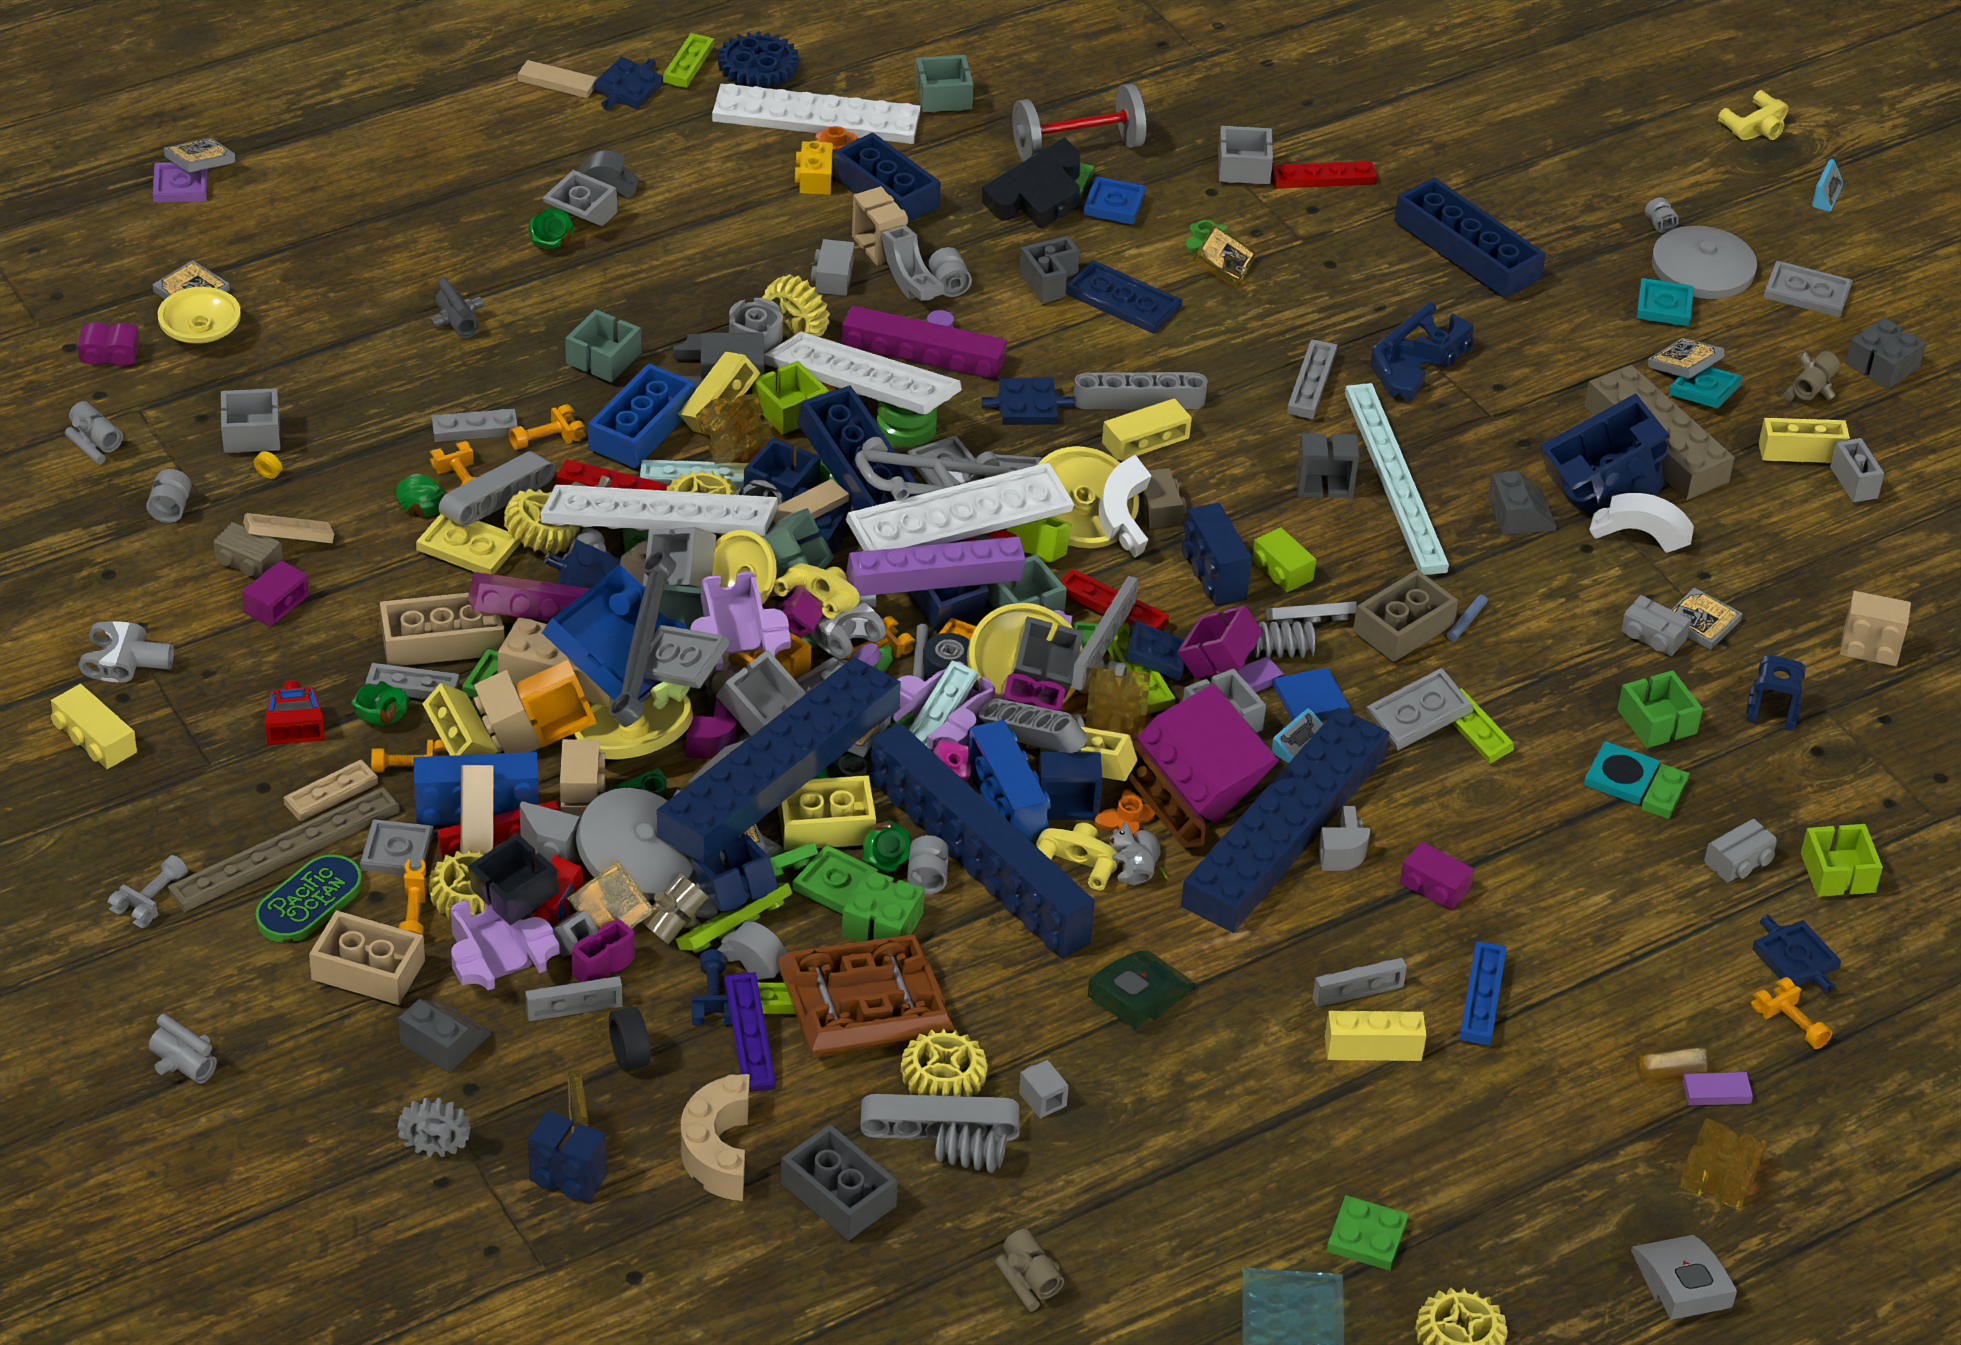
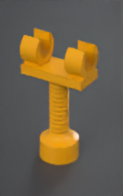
M564 404L558 409L556 407L551 409L550 424L524 430L522 426L509 429V439L512 447L515 450L526 448L529 440L559 432L564 441L570 444L572 440L581 441L585 439L587 435L583 429H587L582 421H574L575 418L571 413L575 411L570 405Z
M467 441L456 443L459 451L444 455L441 448L429 451L433 456L430 462L438 475L454 470L462 482L461 486L477 478L475 476L471 477L466 469L467 466L474 464L473 450Z
M887 616L882 619L886 629L885 638L878 642L871 640L854 648L852 646V654L845 659L849 661L857 649L870 643L876 644L878 648H882L883 645L891 646L893 649L892 655L897 659L901 657V654L907 655L911 653L915 647L910 642L916 640L909 633H903L896 638L894 635L897 634L898 630L893 625L899 623L892 616Z
M442 739L435 742L427 740V754L424 756H389V754L385 753L384 748H372L371 770L375 773H384L385 768L389 767V765L390 767L392 765L393 767L395 765L396 767L398 765L399 767H413L414 757L450 756Z
M410 858L405 863L404 873L406 902H408L406 921L400 923L399 928L423 935L424 927L418 922L420 903H426L428 891L427 880L424 877L426 875V866L424 860L421 859V868L413 871L411 870Z
M1788 977L1776 981L1779 987L1774 989L1777 996L1774 999L1766 990H1760L1752 994L1757 999L1751 1001V1005L1758 1013H1763V1017L1767 1020L1783 1011L1806 1032L1805 1040L1814 1049L1822 1048L1832 1036L1830 1028L1823 1022L1814 1024L1794 1006L1799 1001L1801 989L1798 986L1795 987L1793 981Z

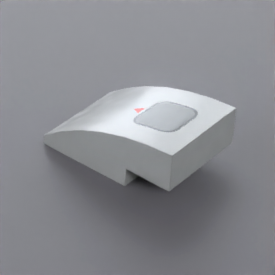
M1689 1235L1632 1247L1631 1252L1655 1302L1662 1301L1670 1320L1733 1307L1737 1293L1735 1286L1715 1254L1696 1236Z

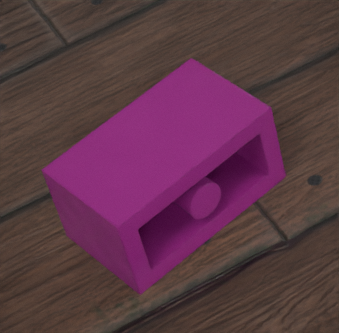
M280 560L242 591L244 613L269 627L273 626L309 596L307 574Z
M1421 842L1403 862L1400 884L1452 911L1470 891L1474 868Z

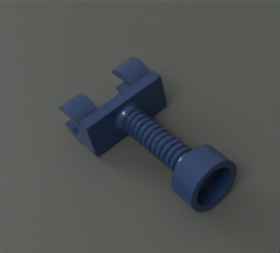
M707 950L700 956L701 971L707 974V995L692 996V1025H704V1013L724 1012V1024H731L727 995H720L719 974L725 970L726 963L725 954L719 950Z

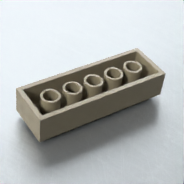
M1628 365L1589 381L1584 407L1594 416L1635 393L1640 397L1670 436V438L1665 440L1668 445V454L1661 460L1664 480L1686 500L1729 483L1735 457L1634 366Z

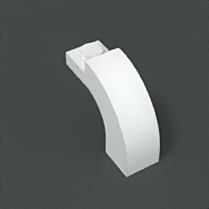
M1136 455L1126 459L1112 471L1107 479L1099 502V520L1105 536L1109 541L1118 536L1122 547L1125 550H1129L1134 558L1144 552L1148 538L1130 516L1127 509V501L1146 490L1151 479V474Z
M1625 493L1612 496L1609 508H1602L1593 513L1590 532L1596 539L1622 529L1643 530L1651 534L1664 551L1668 553L1691 544L1694 526L1677 506L1665 499L1643 493Z

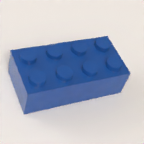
M648 363L588 423L589 449L636 469L641 464V460H645L683 421L678 413L695 392V382Z
M1004 719L970 727L968 763L971 764L970 775L981 796L1036 846L1040 833L1044 829L1049 828L1047 809H1050L1051 803L1048 793L1046 791L1043 792L1040 787L1036 771H1032L1029 767L1026 752L1020 750L1014 730L1009 729Z
M537 752L414 757L417 824L430 826L461 824V765H493V816L520 809L522 801L534 805L539 804Z

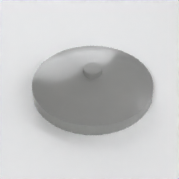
M1685 226L1668 231L1657 240L1652 254V266L1662 281L1694 286L1693 297L1720 299L1737 295L1745 291L1752 284L1756 274L1757 259L1753 250L1742 239L1729 232L1707 226Z
M620 788L599 795L587 806L577 826L576 842L580 857L594 878L597 879L604 872L617 865L643 900H653L655 894L658 891L665 892L680 873L686 878L690 877L694 870L691 856L657 837V809L667 802L666 799L641 789ZM619 870L599 879L601 884L609 882V885H612V890H615L613 892L618 893L616 890L620 891V888H615L618 885L626 890V893L622 894L623 896L629 894L627 887L615 882V877L620 876L622 878Z

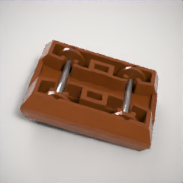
M915 934L793 951L777 958L779 970L810 1053L814 1058L909 1044L910 1040H917L919 1033L928 1036L930 1030H933L935 1033H941L944 1028L946 1033L951 1034L955 1031L932 968Z

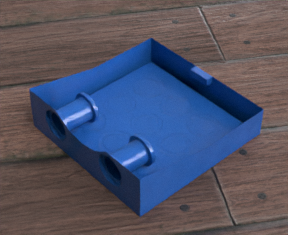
M620 564L582 596L555 615L541 632L613 700L621 695L632 637L644 594L643 585ZM660 612L658 613L654 634L660 625L690 630L684 623L669 619ZM643 678L638 700L641 703L652 696L651 689L662 682Z

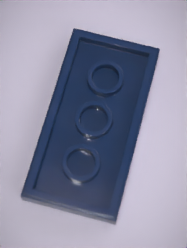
M1094 260L1066 284V295L1153 334L1182 306V299Z

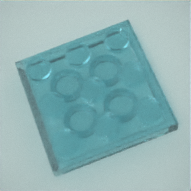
M1243 1268L1242 1345H1344L1343 1274Z

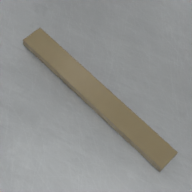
M382 787L169 885V895L182 911L186 912L371 826L373 819L384 820L399 813V804Z

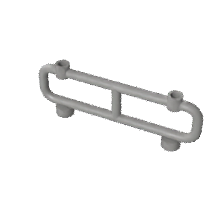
M880 437L868 439L855 458L856 465L866 481L877 489L891 492L897 501L906 499L909 494L920 495L956 486L948 471L991 477L1014 471L1000 466L999 460L990 451L980 454L976 458L975 463L887 452L888 448ZM868 461L933 469L943 486L905 482L899 476L886 480L874 473Z

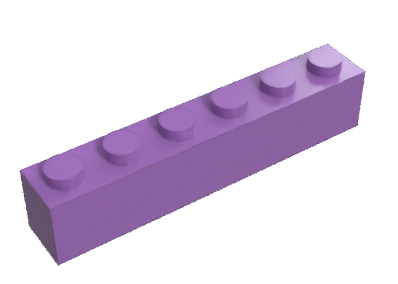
M1019 537L849 553L846 576L848 582L857 589L859 596L1021 581L1025 556Z

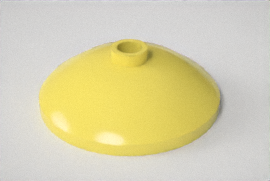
M192 287L177 291L168 296L158 309V322L161 329L170 337L191 344L209 343L225 337L237 327L241 318L240 306L237 300L231 294L212 287Z
M734 530L724 534L715 543L712 576L719 575L721 577L720 586L730 587L736 583V575L738 573L753 572L763 605L771 594L777 572L776 559L770 544L761 535L749 530Z

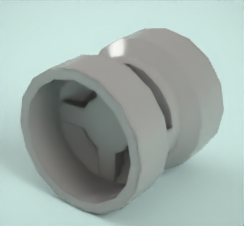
M1655 198L1645 207L1646 217L1653 223L1654 228L1659 233H1667L1677 226L1679 217L1671 209V205L1665 198Z

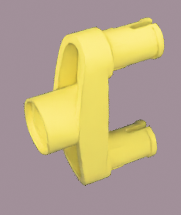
M1759 90L1753 97L1755 99L1753 104L1761 109L1742 118L1728 108L1721 110L1718 115L1720 117L1718 122L1727 126L1741 140H1748L1764 135L1769 140H1775L1784 129L1783 120L1788 112V105L1779 99L1772 98L1765 91Z
M799 563L789 568L784 576L775 580L774 591L779 596H786L789 592L795 590L797 586L802 585L824 602L822 612L830 619L835 618L841 612L850 611L860 601L857 589L847 582V576L844 571L835 566L824 570Z
M1078 823L1073 831L1055 828L1044 829L1036 842V847L1050 860L1055 855L1069 861L1094 867L1088 879V884L1092 889L1098 891L1105 888L1111 873L1116 871L1119 862L1112 859V856L1118 852L1112 846L1098 840L1100 837L1099 831L1088 823Z

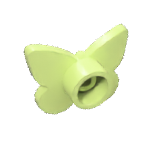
M663 681L650 691L652 697L656 699L653 706L657 709H662L668 703L670 697L681 702L690 687Z

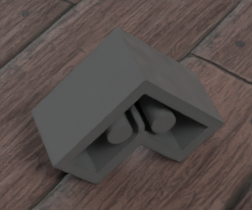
M1069 236L1021 247L1019 273L1041 303L1065 297L1067 278L1075 277L1078 274L1080 251Z

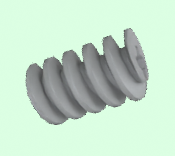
M1311 621L1306 622L1303 629L1300 622H1294L1292 629L1288 622H1283L1280 629L1277 622H1271L1269 629L1265 622L1259 623V627L1263 632L1254 648L1255 658L1259 657L1261 650H1264L1266 657L1268 656L1269 658L1272 650H1276L1278 658L1282 657L1284 650L1288 651L1290 658H1293L1295 650H1299L1301 658L1305 657L1307 650L1311 651L1312 657L1314 656L1315 631Z
M942 1122L935 1149L936 1161L941 1163L948 1154L950 1165H955L960 1157L961 1165L964 1168H967L973 1160L975 1170L979 1171L986 1162L988 1173H993L998 1165L1000 1169L1003 1162L1007 1134L1003 1133L999 1141H995L994 1131H990L986 1139L982 1138L981 1128H977L974 1135L970 1136L967 1125L964 1126L961 1133H957L956 1123L952 1122L948 1131H946Z

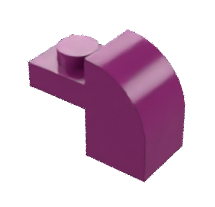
M799 585L790 597L778 603L774 609L782 611L787 616L789 632L802 638L814 631L823 615L822 607L824 606L821 600L802 585Z
M716 698L714 717L693 716L691 725L687 729L686 757L712 759L724 747L732 745L737 741V719H734V716L718 698Z

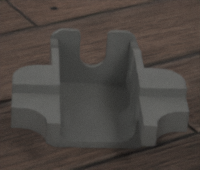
M764 333L687 334V340L684 343L674 345V359H701V376L681 377L695 382L696 390L725 351L746 355L760 372L759 376L764 375Z

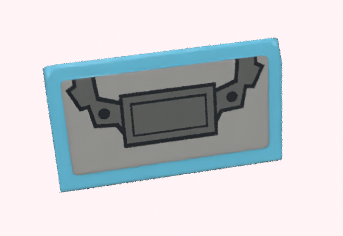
M1833 159L1828 161L1821 175L1812 203L1813 207L1825 211L1832 210L1843 187V180Z
M1307 708L1273 738L1272 752L1289 763L1323 723L1312 710Z

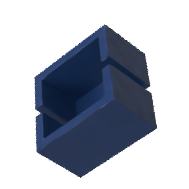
M772 437L744 468L743 488L751 484L749 482L753 480H763L776 486L784 495L786 501L793 497L798 487L812 489L819 484L821 458L816 454L798 448L796 451V472H794V446Z
M1040 752L1039 783L1042 791L1048 793L1051 803L1050 809H1047V819L1095 820L1100 810L1103 779L1101 752Z
M748 834L738 837L723 849L729 871H724L720 853L705 864L691 857L699 888L709 896L708 898L721 912L737 909L741 904L747 902L749 897L760 899L767 896L769 892L778 889L770 857Z
M546 1111L528 1137L529 1179L541 1187H547L555 1191L557 1188H561L562 1193L567 1197L589 1203L607 1176L606 1133L579 1123L563 1148L559 1149L558 1147L573 1127V1120Z

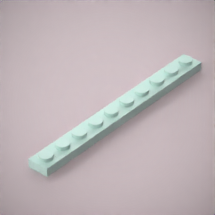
M1373 384L1346 386L1345 396L1417 569L1424 575L1447 573L1448 561Z

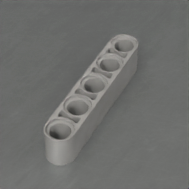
M1195 372L1081 373L1075 377V405L1081 409H1143L1175 398L1184 409H1199L1205 405L1208 380L1203 374Z
M532 451L526 452L448 492L440 501L439 512L463 527L468 526L508 505L513 495H517L519 491L526 492L528 489L535 491L548 484L555 474V465Z
M998 698L989 700L979 710V717L985 724L1004 719L1009 729L1014 730L1017 742L1073 753L1081 749L1088 739L1085 731L1071 714Z
M870 1094L861 1101L860 1128L861 1132L868 1137L937 1140L942 1122L946 1131H948L952 1122L956 1123L957 1133H961L964 1126L967 1125L970 1136L974 1135L977 1128H981L982 1138L986 1139L990 1131H994L995 1141H999L1003 1133L1007 1134V1141L1016 1139L1020 1133L1019 1104L1010 1098Z

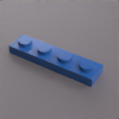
M1476 941L1459 1040L1491 1045L1507 946Z

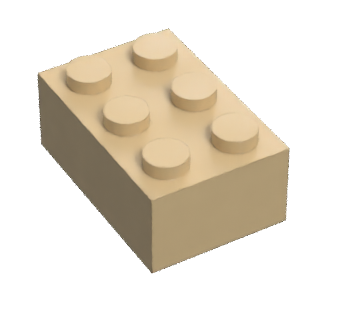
M336 910L309 953L311 980L399 1005L425 962L423 935Z

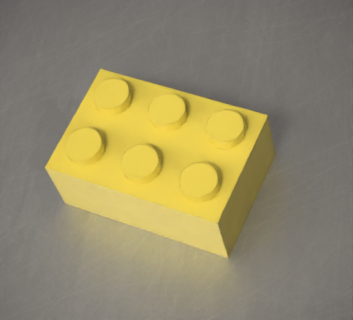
M869 775L811 779L779 804L778 814L784 851L794 850L813 842L816 848H824L826 844L831 847L864 845L866 835L870 832L871 827L876 824Z

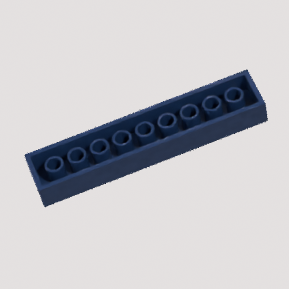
M849 385L802 401L797 423L837 484L849 493V502L855 511L896 501L891 492L877 489L869 484L856 465V454L862 450L863 444L873 437H880L888 448L887 452H896L852 386ZM868 461L874 473L883 479L891 480L899 476L905 482L916 483L906 466ZM985 584L909 592L932 627L936 629L946 625L951 617L961 620L983 612L989 589Z
M853 657L657 809V837L705 864L849 750L859 739L900 709L901 681Z
M1338 707L1184 880L1181 907L1234 933L1319 835L1322 827H1326L1384 760L1390 732Z
M902 723L872 737L870 780L877 789H881L890 798L895 806H899L913 823L918 824L927 832L928 836H936L944 840L949 847L948 855L952 859H956L971 877H975L985 887L989 894L994 895L1004 904L1008 912L1016 915L1029 931L1034 932L1049 950H1053L1062 959L1091 943L1095 900Z

